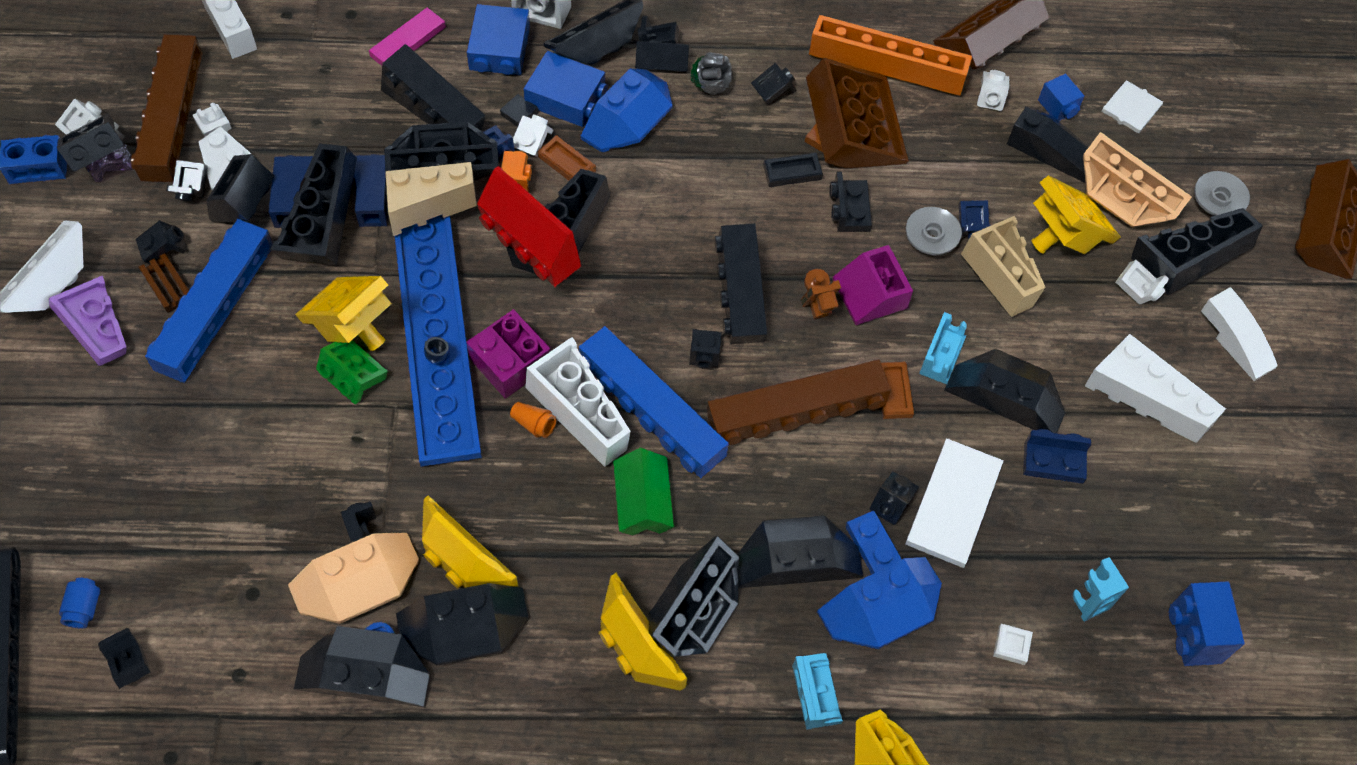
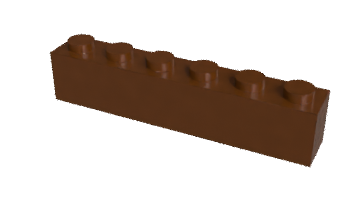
M164 34L161 45L157 47L158 60L156 66L152 68L153 81L151 87L147 89L148 102L146 109L142 110L141 131H138L136 135V153H133L131 156L132 169L136 171L140 181H174L176 161L180 157L202 57V51L196 36Z
M878 359L707 402V416L710 426L728 442L729 446L739 443L742 439L750 437L763 438L774 431L782 429L784 431H791L802 424L810 422L819 424L830 417L838 415L847 417L858 410L881 408L888 402L891 388L881 362Z

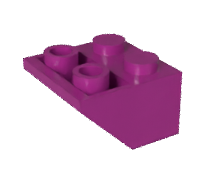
M889 245L862 253L835 274L832 279L833 281L839 280L841 289L838 292L855 325L907 309L913 293V289Z
M514 309L466 342L469 359L505 399L526 385L527 367L551 352L547 344Z

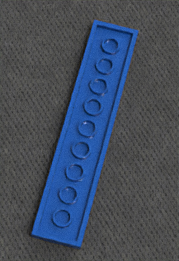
M442 215L426 220V225L418 227L417 224L403 228L401 229V234L395 235L418 455L421 467L482 458L450 216L443 218ZM432 337L443 338L449 345L446 359L437 364L428 361L424 354L425 342Z

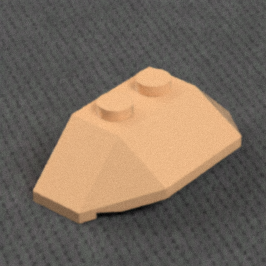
M1101 132L1083 154L1087 196L1132 228L1175 220L1192 198V196Z
M375 533L312 560L288 584V587L301 615H309L321 620L341 624L401 597L414 569L420 561L407 533Z

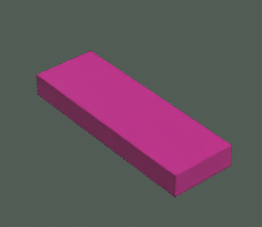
M427 7L369 50L370 57L382 66V63L404 44L415 51L446 28L445 21Z

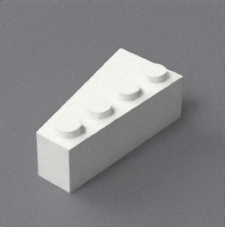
M1131 334L1094 369L1085 387L1093 391L1098 389L1108 394V398L1116 403L1121 401L1135 408V412L1144 417L1148 415L1161 421L1162 426L1195 443L1214 425L1226 409Z
M571 337L527 367L525 388L547 410H550L552 415L605 467L627 451L631 431L613 402L608 400L604 393V387L599 379H595L589 369V363L584 356H581L576 342Z

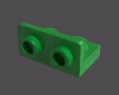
M353 340L349 343L334 342L321 348L316 370L320 375L326 378L353 404L361 402L364 390L386 380L388 373L384 367Z

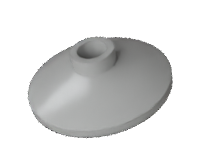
M1208 172L1198 179L1194 188V195L1198 204L1206 212L1214 216L1241 208L1246 210L1250 202V194L1246 185L1238 177L1227 172Z
M924 207L916 210L908 218L906 224V236L909 242L917 250L930 255H943L951 252L959 244L962 235L961 225L957 218L947 210L938 207Z

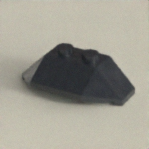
M623 0L560 35L543 42L544 47L588 65L595 64L602 59V56L621 50L623 48L622 45L631 41L644 6L643 1Z
M469 122L412 125L391 145L384 149L385 173L386 171L471 162L473 179L476 181L492 174L494 168L499 166L497 142L492 138L490 139Z
M993 349L957 364L944 389L946 392L1033 430L1046 429L1052 433H1057L1065 415V410L1051 372L998 349Z
M826 516L764 520L737 554L739 556V566L737 567L739 588L858 579L863 577L858 546Z
M718 536L712 538L680 566L649 613V634L671 657L707 653L738 604L739 579L737 567L739 566V556Z
M492 583L423 596L396 613L399 634L403 635L415 654L436 666L502 653L521 627L529 620L523 588Z
M336 626L300 657L294 690L425 707L430 673L402 634Z

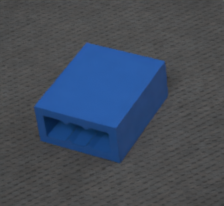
M477 4L467 49L469 70L503 73L506 75L522 74L530 31L529 9Z
M547 51L524 87V99L537 106L538 111L583 127L597 101L607 92L608 85L605 84V72Z

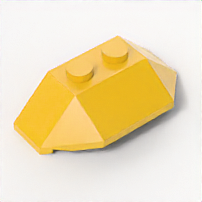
M429 495L424 498L422 542L425 553L423 555L433 567L437 568L440 565L447 572L445 576L452 585L458 589L461 586L467 588L487 583L518 587L517 576L504 566Z
M618 574L611 575L601 614V631H599V635L608 649L613 646L619 656L616 658L619 667L625 675L630 673L636 682L679 691L686 688L687 677L674 658L653 640L649 634V621Z
M881 709L860 717L856 721L855 765H929L912 737L898 724L887 719V715Z

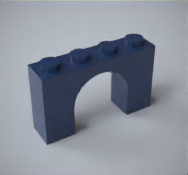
M288 155L285 157H274V178L271 185L269 215L274 228H280L284 218H288L294 205L293 199L296 192H300L306 179L304 175L313 156ZM385 155L356 156L357 162L352 187L356 189L355 213L359 227L388 226Z

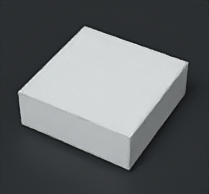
M1001 624L998 629L993 657L1025 665L1028 661L1033 632Z

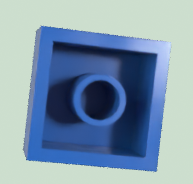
M1229 582L1191 583L1170 605L1169 619L1171 624L1175 625L1177 633L1176 650L1182 656L1184 666L1222 664L1245 644Z

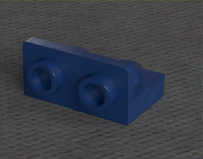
M1046 429L1032 430L1024 443L1023 475L1083 484L1087 479V451L1091 446V439L1074 433L1064 435L1052 433Z

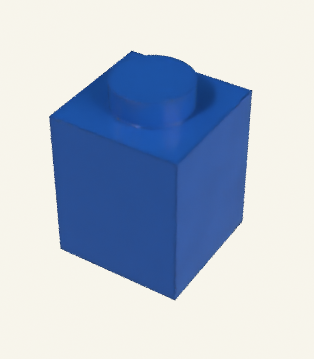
M1064 74L1044 83L1038 101L1051 116L1060 121L1065 118L1070 119L1080 111L1084 95L1067 74Z

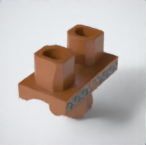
M813 269L807 273L804 285L808 291L801 298L803 307H811L814 319L830 316L832 310L839 307L835 294L841 289L840 282L836 280L829 285V276L821 269Z

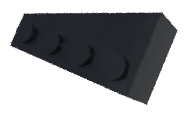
M404 44L382 63L381 91L427 124L469 122L479 130L483 128L485 114L408 45Z
M319 143L304 175L306 178L300 192H296L293 199L294 205L288 218H284L280 227L282 228L277 241L274 240L270 249L282 260L337 266L357 157L347 146Z
M580 169L558 192L559 196L553 203H547L545 206L546 209L573 232L578 254L611 197L607 177L584 169ZM511 246L506 247L512 267L536 274L528 262L524 264L520 261Z
M1244 208L1212 216L1209 221L1197 223V221L1186 223L1184 228L1173 231L1171 228L1161 230L1158 235L1151 237L1148 235L1139 236L1131 259L1133 261L1137 260L1155 278L1166 275L1169 280L1163 288L1170 295L1252 249L1263 225Z
M756 223L721 226L719 236H715V251L718 253L719 259L717 264L718 280H721L723 291H720L721 308H725L726 318H723L724 336H729L730 345L764 342L767 336Z

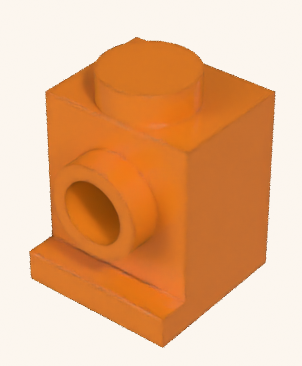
M504 151L501 168L529 192L528 181L531 180L532 165L527 164L528 155L522 151Z

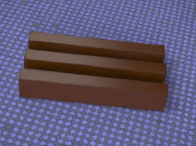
M164 253L160 255V260L156 261L153 259L149 261L151 265L145 267L143 264L139 266V269L168 313L178 307L181 298L178 297L161 268L166 266L183 295H187L189 290ZM156 272L174 300L173 302H167L150 275L151 273Z

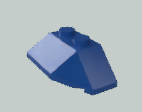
M630 68L597 101L581 134V140L600 152L609 151L610 148H620L641 142L672 109L667 82L646 69Z
M926 557L904 558L849 585L818 609L817 613L833 640H843L856 645L880 649L933 622L942 583Z

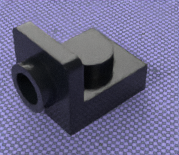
M776 63L751 82L752 86L768 105L788 89L792 93L797 91L792 84L795 81L793 75L786 67L781 70Z
M693 329L689 365H695L702 369L718 368L722 332Z
M371 502L355 503L350 505L347 510L340 512L351 543L369 536L365 523L376 519Z

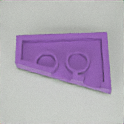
M103 276L49 298L51 309L99 366L126 354V344L118 320L115 318L112 302L107 294Z

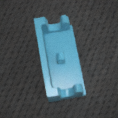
M946 312L942 316L919 373L944 384L948 383L965 341L966 335L964 333L967 328V324L964 321L961 322L959 327L953 326L951 324L952 315Z
M1110 557L1100 562L1101 565L1096 571L1091 569L1088 572L1089 580L1084 583L1087 591L1091 594L1088 600H1084L1077 589L1073 592V599L1082 612L1081 618L1084 622L1111 609L1129 588Z
M827 654L796 656L792 667L806 730L841 724L842 716L837 703Z

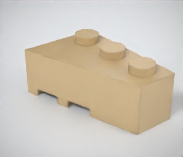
M471 162L386 171L388 214L393 236L401 234V229L417 224L418 227L426 225V220L442 215L445 218L477 206Z
M1015 216L972 233L961 253L1011 317L1032 308L1046 288L1034 259L1029 258L1025 249L1027 243L1025 238L1020 237L1016 228L1018 222Z

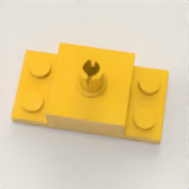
M1049 175L1040 182L1045 192L1033 204L1049 224L1048 228L1031 240L1040 253L1044 254L1059 239L1064 246L1086 254L1102 240L1114 244L1121 238L1093 199L1088 197L1087 194Z
M381 276L337 277L295 315L302 323L313 324L327 342L349 343L358 335L368 346V349L374 351L384 343L385 338L381 336L371 322L392 304L382 292L388 284Z

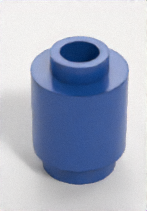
M76 578L75 581L67 583L59 611L61 624L71 628H87L88 622L93 620L101 591L99 587L95 586V581L87 578Z

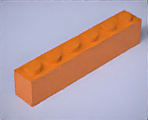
M819 15L816 22L809 55L831 59L863 70L958 96L961 95L972 59L971 55Z

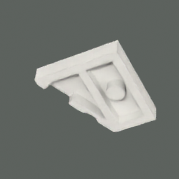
M221 126L199 141L204 164L208 166L207 176L212 190L233 156L251 154Z

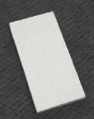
M946 438L905 545L964 568L1003 460Z

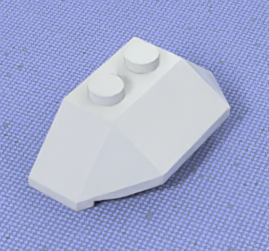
M63 221L57 230L0 291V312L40 311L51 308L49 306V298L60 294L65 287L72 285L77 280L78 273L84 267L82 225L79 222Z

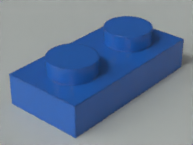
M871 511L846 523L845 527L853 542L858 546L859 553L871 574L902 560L875 511Z

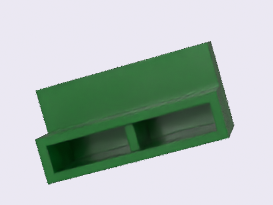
M640 447L614 460L619 532L633 536L646 529L660 534L674 528L667 457Z

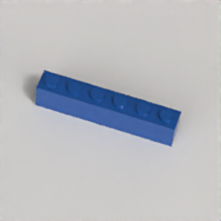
M237 219L232 228L226 231L224 240L218 249L211 253L209 262L203 271L196 275L193 286L187 295L180 299L178 308L172 317L165 321L163 330L156 341L149 345L145 357L153 371L185 383L270 253L273 243L268 230Z
M606 326L579 346V353L582 357L586 358L590 365L589 369L599 379L604 390L607 393L612 392L626 412L634 413L639 418L641 426L647 432H653L659 438L661 445L666 451L670 453L673 451L680 458L681 464L688 472H694L702 478L727 456L728 442Z

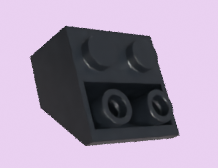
M252 154L233 156L206 200L209 219L212 222H231L237 219L248 221L255 214L256 207L261 198L269 191V185L274 175Z

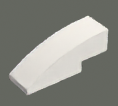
M1230 287L1210 298L1201 312L1220 332L1216 339L1252 380L1256 381L1276 369L1278 366L1261 328L1234 290Z

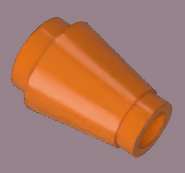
M516 402L510 411V417L537 438H547L555 428L556 417L552 415L550 410Z

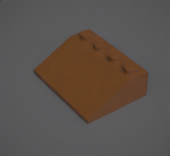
M823 58L806 76V81L825 163L844 168L906 164L909 160L887 77Z

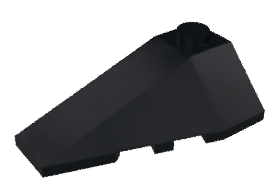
M1026 106L1012 128L1007 145L1086 183L1083 154L1089 147L1055 117L1033 106Z

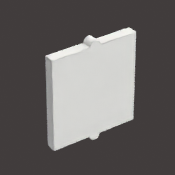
M1126 80L1103 107L1102 112L1117 120L1118 124H1123L1140 133L1162 106L1163 102L1147 93L1146 89L1142 90Z

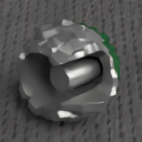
M712 52L699 57L692 64L691 82L702 92L712 95L722 93L725 88H728L732 80V66L729 63L728 57Z

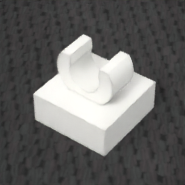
M211 103V107L202 111L198 109L196 114H193V118L204 137L220 126L225 131L231 129L229 121L218 104Z

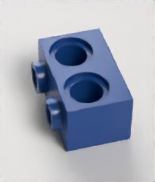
M59 135L1 140L0 170L7 182L15 184L66 179L67 162L57 149Z

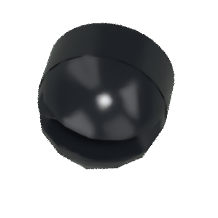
M440 337L429 338L424 346L426 359L436 364L446 359L449 350L447 341Z

